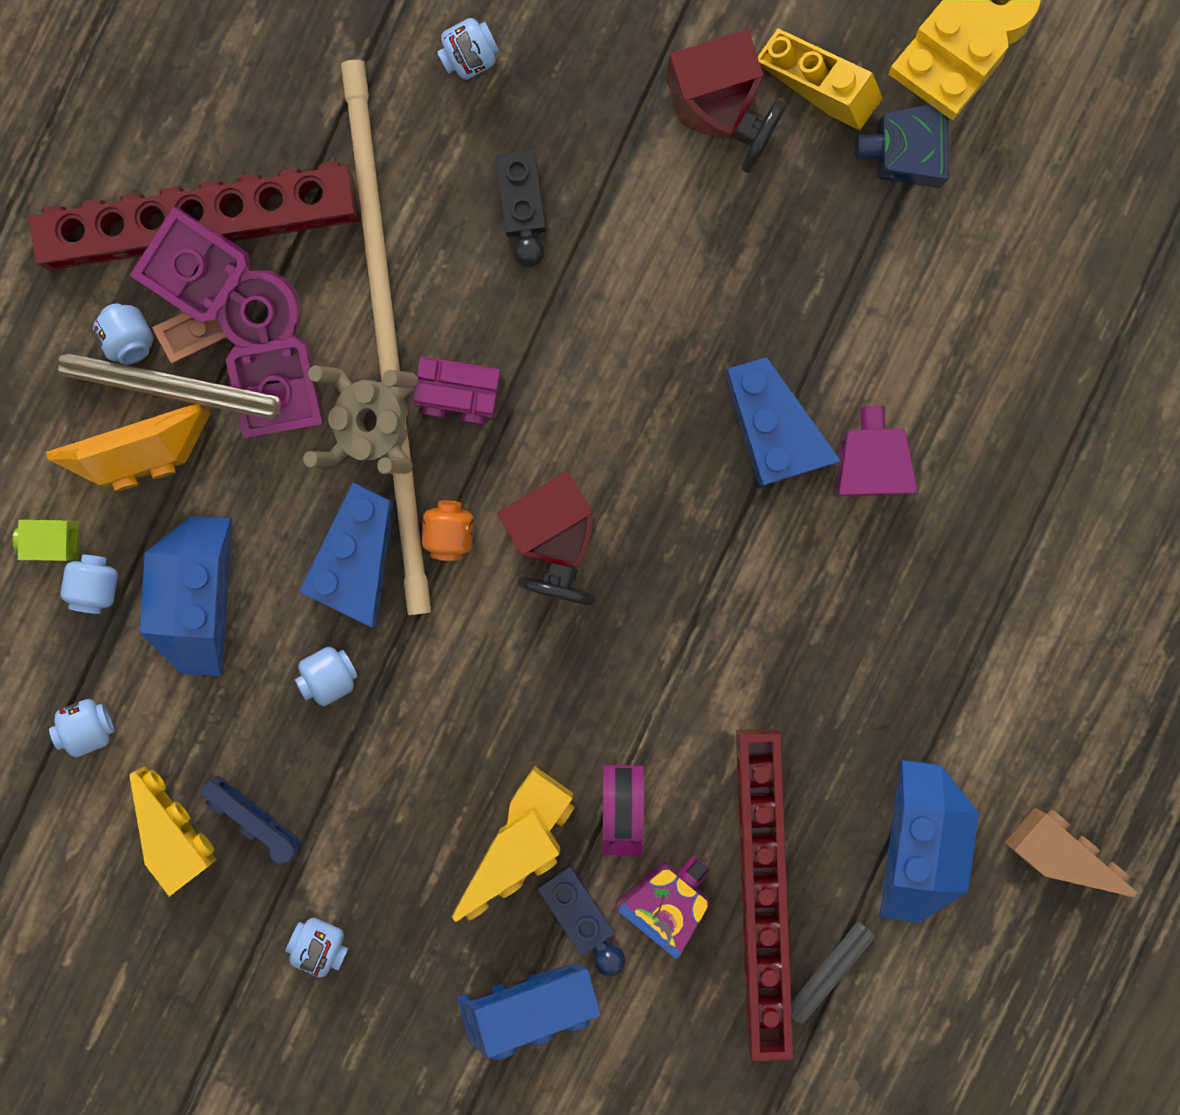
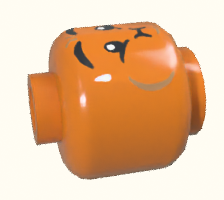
M438 501V507L427 510L423 515L421 538L423 548L430 552L431 558L437 560H461L462 554L468 553L473 547L474 516L462 509L461 502Z

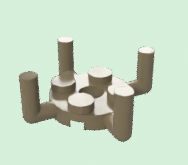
M312 366L308 371L311 381L332 383L340 393L335 406L328 414V423L333 429L338 443L329 452H306L303 457L304 464L307 467L334 468L347 455H350L357 460H379L377 467L382 474L410 473L413 469V464L401 448L408 431L404 430L405 417H409L404 398L417 386V375L412 372L387 370L383 374L384 383L360 380L352 384L346 374L339 368ZM370 410L374 411L377 417L376 426L372 431H368L364 424L365 415Z

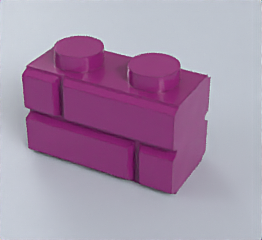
M421 356L417 373L418 384L415 387L413 404L416 407L422 408L421 415L445 419L446 412L462 414V422L484 425L485 418L494 420L502 378L500 369Z

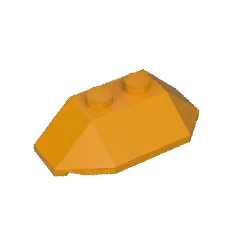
M191 404L153 418L47 451L46 454L48 460L97 485L113 487L114 491L126 490L137 486L138 478L151 474L152 479H158L176 473L174 467L186 463L211 412L209 406Z

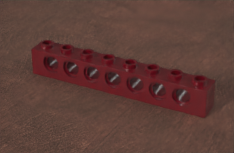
M328 162L318 165L315 171L301 172V169L291 168L281 170L277 173V177L262 179L261 175H246L238 178V183L223 185V182L208 181L199 184V189L184 191L180 187H171L160 190V195L145 197L143 194L123 195L120 197V202L106 204L103 200H89L82 202L81 208L66 210V207L63 206L46 207L41 210L42 214L28 216L35 261L37 265L53 271L141 257L159 228L155 230L149 229L150 218L156 213H163L165 220L173 207H178L187 214L195 207H203L204 213L199 222L210 230H215L231 242L360 222L353 175L347 166H341L338 162ZM310 189H322L323 194L319 202L312 205L304 202L305 194ZM274 194L282 195L283 202L278 209L274 211L266 210L265 204L270 196ZM236 200L243 201L241 213L235 217H227L226 211L229 204ZM118 219H123L124 228L122 232L116 236H111L110 227L112 223ZM84 225L85 232L83 237L77 242H72L71 233L74 228Z
M776 729L736 730L748 1049L752 1061L793 1060L781 734Z

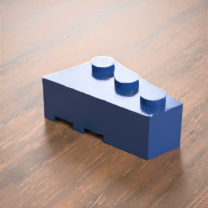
M767 357L727 369L724 374L758 487L841 461Z
M352 483L299 592L370 627L378 626L395 502L359 484Z
M577 963L528 976L527 982L505 989L504 983L492 986L493 994L470 1001L468 994L456 997L469 1043L487 1058L492 1057L493 1060L507 1058L516 1052L515 1048L527 1043L533 1046L544 1044L553 1039L554 1033L561 1030L577 1031L590 1025V1019L601 1016L588 969Z

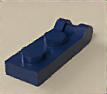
M218 775L209 780L201 790L200 794L207 799L205 803L213 812L220 816L227 814L238 823L237 829L244 836L253 841L259 839L270 848V857L274 862L278 864L287 863L299 852L301 843L294 833Z

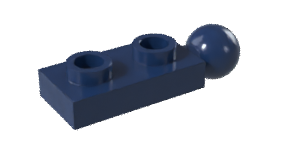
M572 865L538 887V891L581 956L593 949L595 952L594 965L597 971L607 977L618 975L625 967V954L620 947L608 944L606 939L615 934V930Z

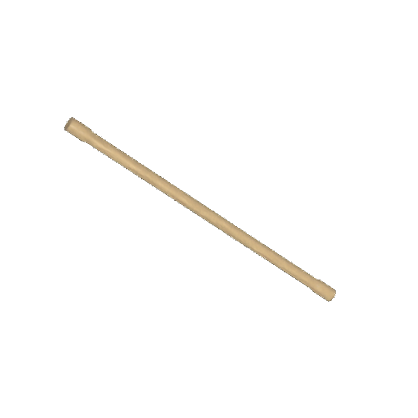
M348 60L341 63L345 100L348 103L381 382L384 383L383 374L387 370L400 371L369 119V94L365 62L362 60ZM405 417V429H404V430H407L406 417ZM407 432L406 439L401 448L411 460ZM411 471L408 474H393L405 572L404 589L408 615L430 613L431 604L428 580L424 571L413 473Z

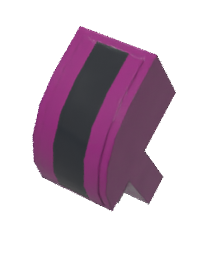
M603 765L602 855L642 856L644 836L643 766Z

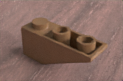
M1034 808L1005 842L1009 848L1045 877L1130 897H1135L1138 893L1127 884L1131 877L1112 861L1106 866L1097 858L1101 851L1082 835L1076 840L1066 831L1070 824L1052 809L1046 814Z

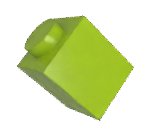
M18 520V528L15 529L13 534V547L18 552V560L79 561L80 522Z

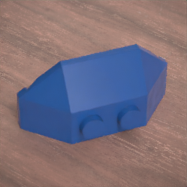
M190 516L144 554L140 633L181 674L222 676L231 518Z
M901 759L880 917L920 923L968 893L979 812L941 765Z

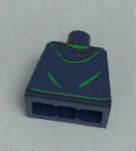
M930 104L887 112L878 121L877 134L856 135V159H878V178L882 180L941 188L950 178L949 118Z

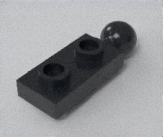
M535 150L496 155L507 237L519 235V239L513 247V256L521 266L534 267L542 261L545 253L542 242L535 237L534 233L546 232Z

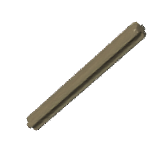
M73 354L61 355L58 359V373L65 377L266 419H274V417L276 418L280 414L281 400L273 395Z

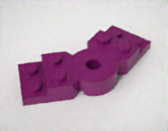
M173 207L130 276L198 322L218 319L224 334L235 344L225 359L231 386L277 396L281 400L280 414L278 417H274V419L238 413L243 439L323 424L324 420L316 382L311 381L308 376L309 369L314 366L310 344L296 334L301 321L302 308L295 288L288 280L275 272L253 270L249 253L215 230H210L178 207ZM254 300H260L268 307L269 314L265 322H258L252 318L250 305Z

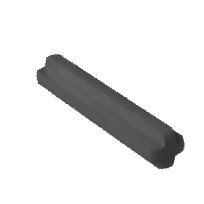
M860 922L856 923L791 1001L792 1019L800 1024H804L871 944L875 935L868 927Z

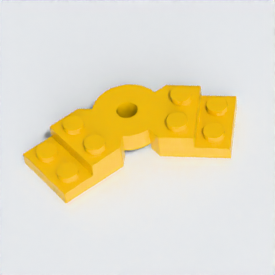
M942 0L918 29L915 39L893 63L889 75L953 121L1001 64L1009 44L1018 41L1028 31L1041 0H996L1002 5L994 4L990 0Z

